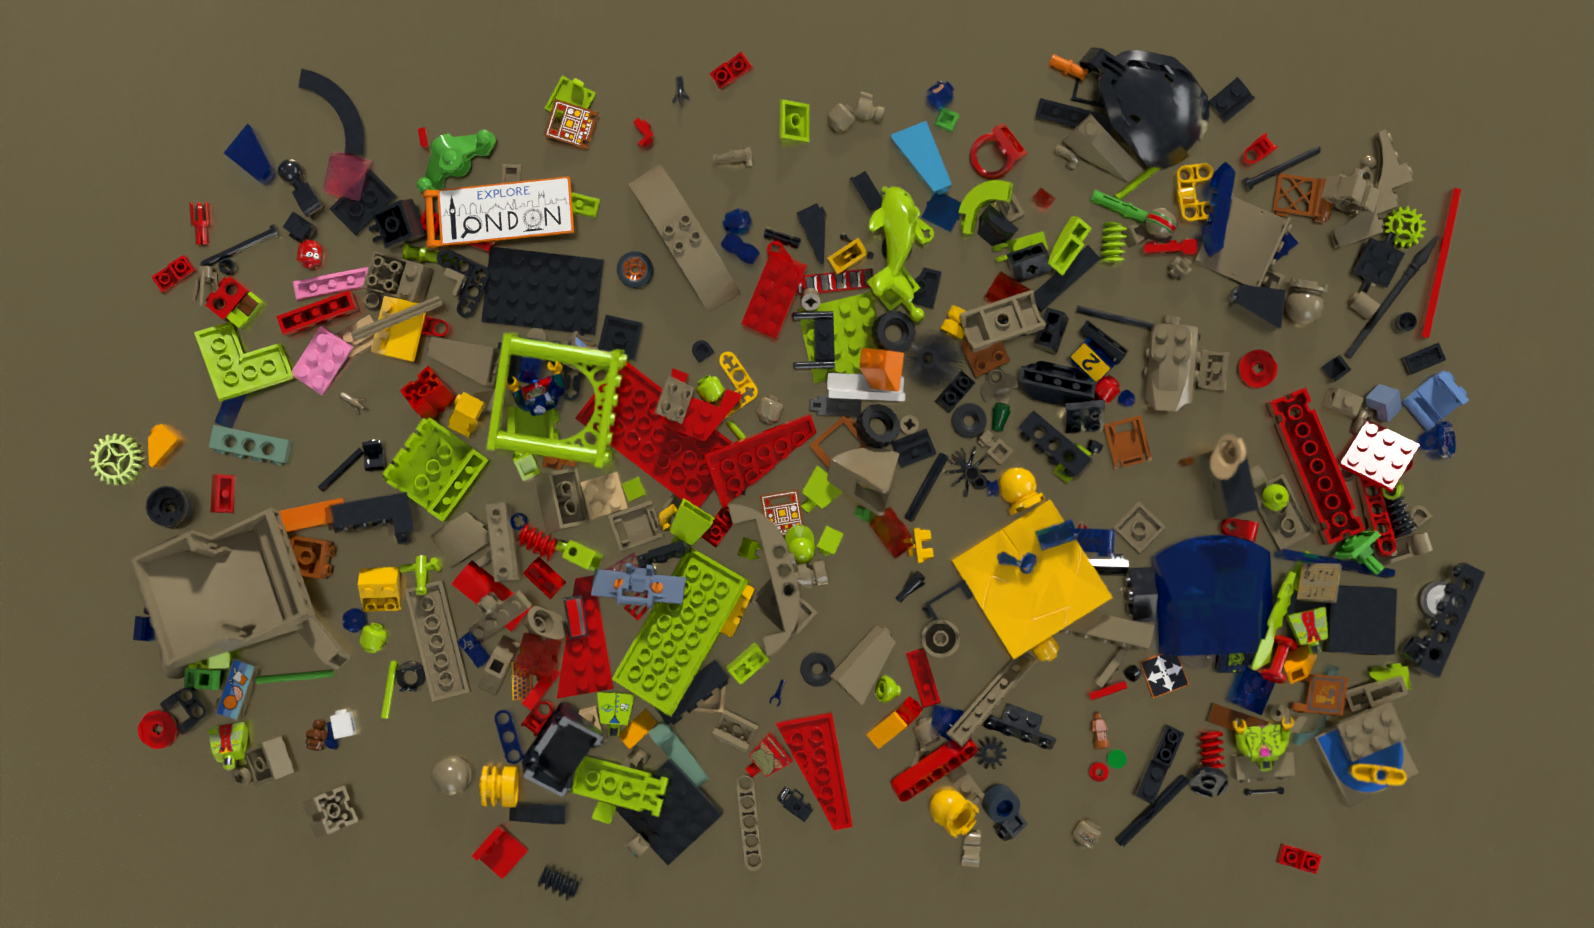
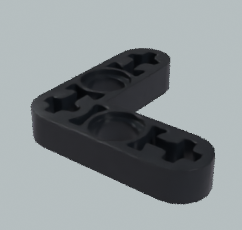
M443 249L437 254L438 264L469 278L457 305L458 314L461 317H469L477 306L488 281L490 271L483 264L449 249ZM448 253V258L454 260L455 257H458L454 267H451L452 262L446 261V263H443V258L440 256ZM466 261L469 265L468 270H459L458 263ZM483 269L484 274H486V277L482 276L479 283H483L482 286L476 282H471L472 279L476 281L478 277L476 270L480 271ZM470 286L478 288L479 293L477 296L469 295L468 288ZM464 296H466L469 300H475V303L470 302L468 308L471 309V311H467L466 313H463V309L461 308V305L464 306L467 302V299H464Z

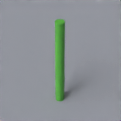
M332 669L256 676L255 681L256 684L329 678L333 677L334 673Z

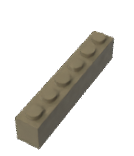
M1090 612L1059 632L1069 634L1070 631L1077 632L1078 637L1087 639L1089 635L1095 636L1096 641L1104 643L1112 640L1115 641V645L1126 647L1127 644L1134 645L1135 650L1145 652L1146 648L1150 649L1155 626Z

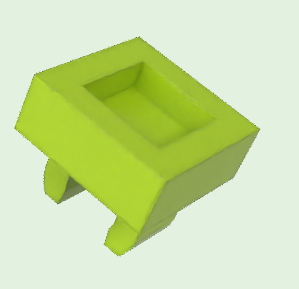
M743 537L737 555L753 560V558L759 559V556L755 555V551L757 548L762 550L763 547L758 545L759 542Z

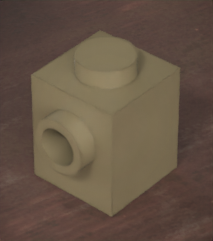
M495 390L473 393L474 398L486 403L482 413L485 412V415H492Z

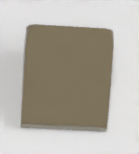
M1142 222L1128 227L1125 231H1121L1122 234L1126 235L1124 239L1129 248L1150 239Z

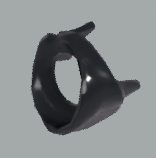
M406 661L396 667V681L401 687L399 691L417 692V688L423 685L425 672L420 663ZM411 670L416 672L418 678L414 684H407L403 681L402 675L405 671Z

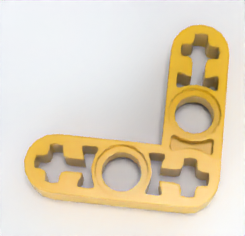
M724 352L720 356L719 362L737 390L734 392H741L743 395L746 393L745 388L747 387L749 389L753 388L755 391H753L752 397L749 395L744 397L746 402L742 403L740 399L739 405L733 408L724 419L753 401L758 395L757 387L732 352ZM726 355L728 357H733L731 362L734 366L736 364L739 365V367L734 368L730 373L728 372V370L731 369L729 364H723V362L725 361L724 357ZM736 371L744 373V379L740 382L735 381L733 378V374ZM719 401L718 403H716L714 406L719 407L720 404H721V401Z

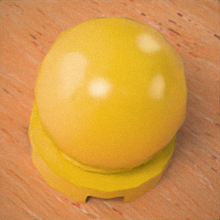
M1020 467L1008 469L1003 473L999 482L1000 495L1006 502L1011 503V507L1008 509L1011 516L1045 500L1043 493L1038 494L1036 492L1037 483L1032 473Z
M946 789L939 791L933 796L930 802L931 817L935 823L945 827L946 831L956 838L959 834H967L976 823L974 818L976 813H979L978 807L971 801L966 800L959 792Z

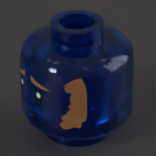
M938 80L927 90L926 99L933 108L943 109L954 99V88L948 81L944 83Z

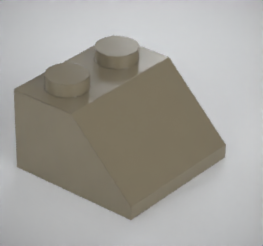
M281 736L246 749L245 759L255 787L294 773L292 762L288 757L286 745Z

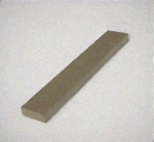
M1027 652L1016 659L1012 658L947 732V736L962 747L1037 662L1036 659Z

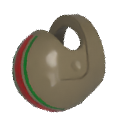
M1166 208L1154 209L1147 215L1145 226L1149 235L1160 241L1170 240L1176 235L1178 231L1177 219Z

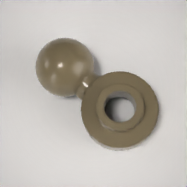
M1365 156L1361 161L1363 168L1361 169V176L1365 181L1373 184L1374 177L1371 170L1376 167L1377 161L1373 156Z
M236 760L235 768L226 770L232 772L231 778L239 787H244L251 781L250 771L243 766L237 767Z

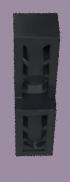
M1089 245L1078 253L1063 275H1060L1058 272L1055 273L1034 292L1035 304L1040 312L1101 259Z

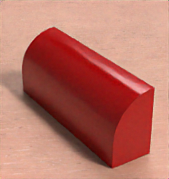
M473 560L465 566L451 584L475 604L480 603L481 598L490 592L495 593L501 601H505L514 594L501 582H495L494 577L485 569L479 567ZM530 606L504 627L514 632L532 607Z

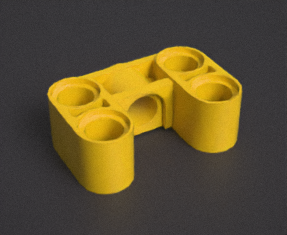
M1202 163L1182 166L1174 175L1179 217L1185 223L1209 221L1218 213V207L1214 202H1199V200H1196L1195 185L1207 182L1213 175V169L1209 164ZM1199 169L1207 171L1206 178L1199 175ZM1181 171L1187 172L1188 180L1180 178ZM1204 207H1210L1213 211L1212 215H1206ZM1185 209H1191L1194 216L1188 218L1185 215Z

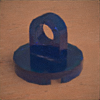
M1449 420L1439 421L1435 431L1424 432L1419 440L1420 446L1427 451H1439L1443 459L1453 458L1454 455L1452 453L1456 451V435L1450 429V427H1453L1452 423ZM1428 437L1434 438V443L1431 446L1426 445Z

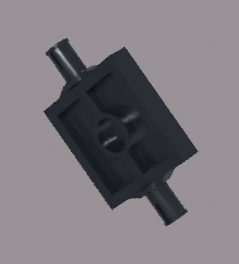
M1389 231L1385 241L1369 238L1353 269L1354 273L1365 279L1360 289L1361 291L1368 293L1372 283L1388 288L1405 255L1404 252L1392 245L1397 234Z

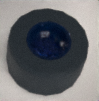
M996 785L985 793L982 806L994 822L1002 823L1004 820L1011 821L1018 814L1020 801L1008 786Z

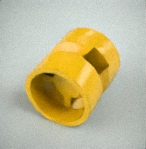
M952 305L947 314L949 319L944 320L940 330L956 339L962 340L965 333L959 316L960 313L966 312V310Z

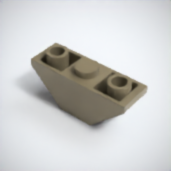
M504 635L502 636L483 671L478 688L494 696L496 695L521 643Z

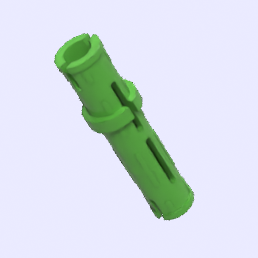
M1096 189L1090 200L1115 210L1126 218L1128 216L1142 223L1148 214L1147 211L1133 206L1130 202L1128 204Z

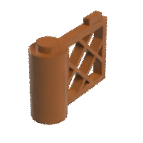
M1279 173L1273 211L1276 212L1277 216L1287 217L1288 214L1315 218V222L1326 223V220H1330L1333 203H1329L1321 197L1326 179ZM1282 178L1290 179L1294 186L1285 191L1281 186ZM1303 182H1311L1312 189L1304 194L1299 185ZM1297 188L1302 197L1293 202L1288 193ZM1284 196L1291 203L1287 208L1277 207L1278 200ZM1305 199L1309 204L1308 212L1300 211L1295 204Z

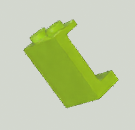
M507 406V432L559 440V431L555 430V422L559 421V412L555 411L554 406Z

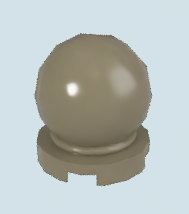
M1290 279L1289 287L1293 288L1294 291L1288 296L1286 301V312L1289 318L1300 325H1310L1316 322L1324 311V300L1321 295L1327 294L1329 286L1323 284V287H1320L1318 282L1299 279L1298 283H1296L1295 279Z
M459 756L443 758L434 765L431 772L433 787L445 796L460 794L472 781V770L469 763Z

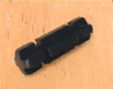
M768 227L764 232L765 238L770 240L772 238L773 241H779L785 245L790 244L794 248H798L801 239L798 237H791V235L777 230L775 232L774 229Z

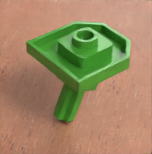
M1362 531L1352 535L1336 549L1335 555L1338 559H1355L1360 565L1364 563L1375 575L1384 569L1371 555L1373 550L1369 546L1381 536L1378 531Z

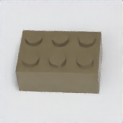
M1391 702L1377 705L1333 724L1346 757L1350 761L1358 760L1407 739Z

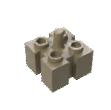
M1355 168L1351 175L1336 174V176H1327L1321 197L1329 203H1334L1335 207L1343 213H1356V211L1374 213L1380 191L1374 187V184L1363 179L1361 169Z
M345 785L302 802L307 817L312 816L314 821L310 825L315 839L358 822L354 808H349L346 802L350 798Z

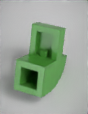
M185 667L184 687L219 690L221 670Z

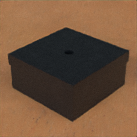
M1214 451L1200 455L1215 520L1233 518L1239 514L1260 510L1247 455L1238 464L1234 474L1228 479H1220L1213 474L1210 461Z
M1339 585L1336 603L1326 602L1328 639L1322 640L1321 652L1395 655L1397 589Z

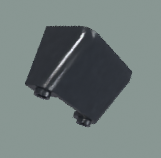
M559 703L523 757V777L563 797L566 792L572 789L574 784L572 775L590 748L595 749L602 745L604 741L603 732L567 704Z

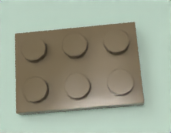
M770 579L750 602L781 631H785L772 579ZM785 585L783 593L790 596L794 593V589L789 585ZM801 596L798 621L793 633L789 637L790 640L818 613Z

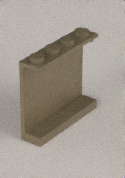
M1227 191L1194 263L1244 285L1264 287L1268 276H1265L1268 269L1272 270L1276 259L1273 258L1275 252L1280 253L1284 244L1281 239L1284 234L1288 235L1292 225L1289 224L1291 218L1288 217L1286 220L1233 197L1234 193Z

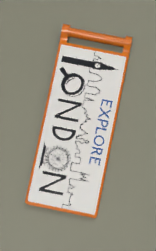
M568 176L441 190H425L422 192L423 198H425L426 248L574 233L571 180ZM434 197H438L440 240H435L432 201Z

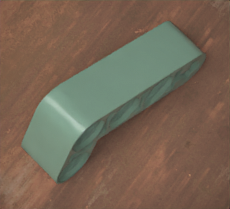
M664 720L648 732L667 757L671 758L698 787L710 780L671 726L667 725Z

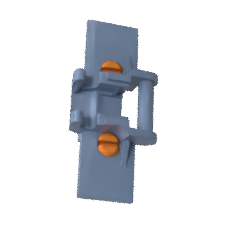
M626 563V572L595 569L591 596L617 598V605H644L647 608H652L653 602L683 604L686 577L654 575L655 569L653 565H647L646 568H635L632 563ZM625 593H647L648 598L625 596Z

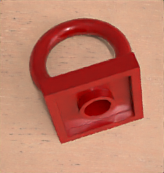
M1006 124L997 125L991 130L992 133L980 136L975 140L970 149L969 157L972 168L978 175L986 179L1003 177L1010 171L1015 160L1021 159L1028 154ZM988 141H996L1001 152L1007 155L1004 166L993 172L984 170L977 160L978 149Z

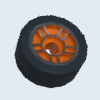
M631 251L625 253L620 258L617 264V274L625 286L641 288L650 282L653 276V265L645 254L639 251ZM634 266L639 268V271L637 273H633L631 271L634 268Z

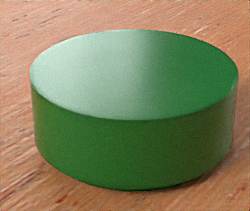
M1114 749L1108 753L1107 762L1112 768L1120 769L1125 766L1127 757L1123 751Z

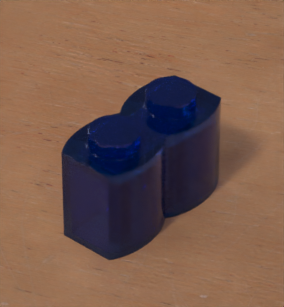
M727 233L721 242V248L725 253L737 257L742 264L748 267H754L760 257V252L755 246L744 243L736 234Z

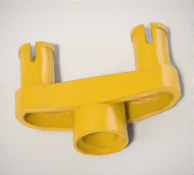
M1355 764L1350 765L1348 768L1349 774L1361 781L1386 785H1402L1406 781L1405 772L1392 767ZM1379 770L1384 772V777L1381 780L1376 778V773Z

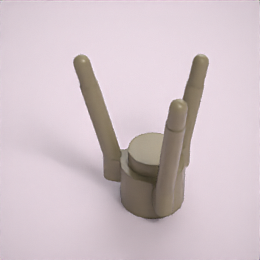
M198 266L192 302L196 301L200 283V307L203 306L205 283H211L212 279L215 291L219 289L217 286V272H213V267ZM219 299V305L223 306V301Z

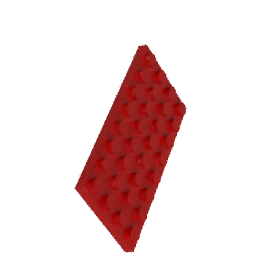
M626 362V366L618 371V375H621L620 386L616 387L615 394L618 395L617 406H613L612 414H615L614 425H610L609 433H612L610 445L681 500L686 499L700 508L715 489L703 454L733 442L717 430L711 434L706 442H702L669 429V420L655 412L663 389L630 363ZM607 383L599 386V392H605L603 388ZM595 393L575 417L584 426H587L593 417L596 404ZM598 405V410L601 411L603 409V406ZM595 422L593 424V429L600 433V431L597 429L599 423Z

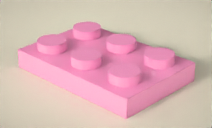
M320 326L293 368L292 374L319 394L324 395L354 347L325 327Z

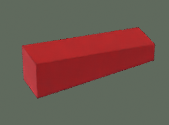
M550 666L521 705L531 712L558 678L560 672Z

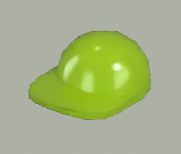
M804 525L791 527L785 535L789 554L793 553L797 565L810 563L815 556L816 549L812 531Z

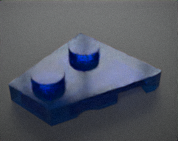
M935 705L931 725L934 729L938 730L941 737L946 738L949 742L952 739L947 736V732L960 719L964 710Z

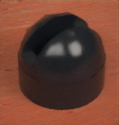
M229 258L221 259L218 264L220 272L223 274L232 273L234 270L233 261ZM225 264L230 270H226L222 265Z
M1090 439L1087 449L1090 453L1096 455L1102 451L1104 444Z
M1137 665L1129 666L1124 671L1126 678L1131 682H1136L1142 674L1141 669L1139 670Z

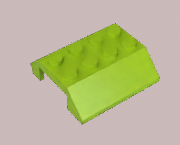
M429 417L427 420L425 418L421 420L415 428L418 430V433L413 432L404 443L407 448L403 449L401 447L393 458V461L396 463L394 465L390 463L382 475L385 476L383 480L401 492H407L408 497L443 522L488 462V459Z

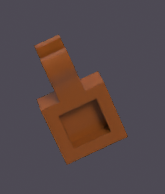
M544 456L542 467L562 470L563 465L576 467L577 461Z

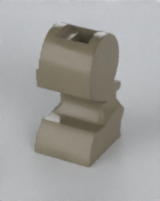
M1275 704L1268 709V716L1271 720L1280 722L1284 716V723H1290L1289 709L1287 707ZM1295 716L1294 724L1290 728L1291 733L1299 734L1308 717Z
M969 831L964 835L962 847L964 855L961 856V866L979 867L981 831Z

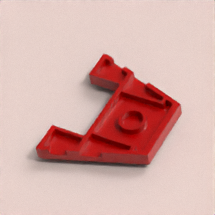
M672 368L671 377L686 383L689 374ZM726 389L719 407L691 397L683 423L680 424L674 420H669V429L706 442L743 395Z

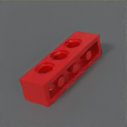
M348 290L278 315L276 318L282 334L289 336L359 311L353 293Z

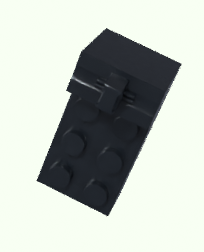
M407 492L333 504L325 508L328 530H334L335 534L346 532L349 530V527L359 530L368 527V524H372L373 527L386 524L388 536L394 535L396 544L399 545L408 543L409 532L414 530Z

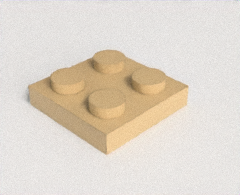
M618 472L580 482L591 519L628 509Z

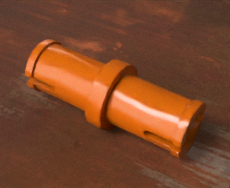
M1053 54L1049 63L1050 66L1064 71V74H1071L1083 81L1089 71L1074 64L1073 60L1068 61L1056 54Z

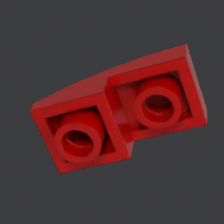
M741 51L709 74L718 87L722 89L751 70L753 66Z
M182 255L167 264L166 268L151 276V279L163 294L192 274L194 269L186 257Z
M728 505L719 510L710 528L701 536L715 548L733 526Z
M1281 844L1276 862L1317 874L1322 856Z

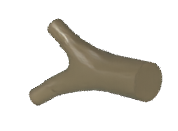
M344 392L341 393L339 399L348 403L355 410L356 415H360L359 409H364V406L360 403L365 402V398L355 399Z
M915 740L916 752L910 768L930 754L929 751L924 752V749L920 748L918 740Z

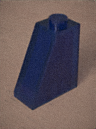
M247 123L225 150L224 154L256 180L264 184V182L270 181L273 177L275 169L255 129Z

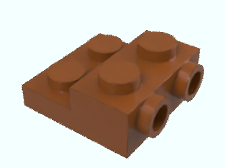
M291 535L290 543L301 575L326 579L331 573L329 559L334 554L332 541Z

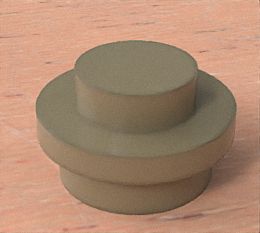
M375 291L366 293L363 298L364 306L372 311L379 309L383 302L381 295Z

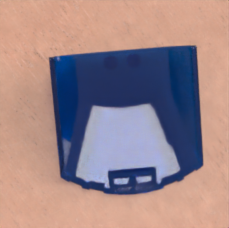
M1205 535L1175 543L1154 556L1155 584L1158 594L1156 627L1157 652L1159 654L1196 656L1257 652L1261 639L1266 637L1269 628L1267 622L1273 610L1271 557L1269 550L1252 541L1234 536Z

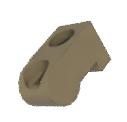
M638 833L625 846L638 858L651 845Z

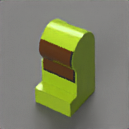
M249 292L226 318L238 328L244 330L263 305V301L252 292Z

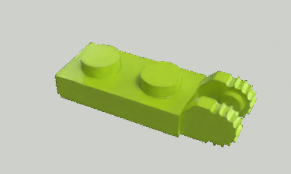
M1043 231L992 247L993 251L1008 248L1009 253L1043 242L1045 248L1049 250ZM1007 255L995 258L997 263L1008 260Z

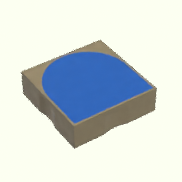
M1333 725L1310 736L1322 761L1327 765L1332 781L1345 806L1351 807L1394 786L1355 779L1348 772L1350 765L1370 764L1403 770L1406 774V779L1419 773L1403 741L1358 760L1350 761L1346 757ZM1379 770L1376 773V778L1381 780L1384 777L1383 770Z

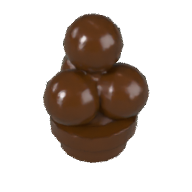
M316 719L312 724L313 729H309L306 732L307 739L305 744H307L306 749L321 751L325 745L324 741L327 740L328 736L322 730L324 722L321 719Z

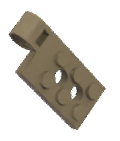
M1259 465L1251 468L1250 471L1260 509L1258 511L1279 550L1281 551L1314 534L1315 532L1284 473L1267 481ZM1279 484L1288 491L1289 501L1282 513L1269 510L1263 504L1262 493L1267 486ZM1286 519H1290L1293 522L1291 530H1286L1283 526Z

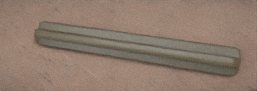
M436 296L351 332L354 341H357L442 305L441 298Z

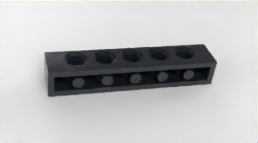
M1458 563L1454 566L1451 572L1453 576L1444 588L1445 594L1443 599L1436 606V615L1429 622V631L1421 640L1422 646L1420 651L1414 656L1413 669L1431 678H1440L1486 572L1467 563ZM1461 580L1465 582L1464 589L1460 587ZM1454 597L1457 599L1456 607L1452 604ZM1446 615L1450 618L1449 624L1445 623L1444 618ZM1439 632L1442 634V640L1440 642L1437 640V634ZM1430 650L1434 651L1433 659L1429 657Z

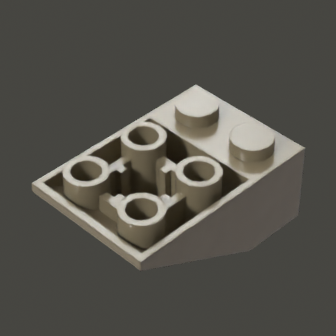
M373 251L362 288L419 304L424 301L433 269L419 263Z

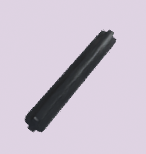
M1181 775L1155 800L1154 804H1151L1116 839V842L1121 847L1130 842L1189 783V779L1185 775Z

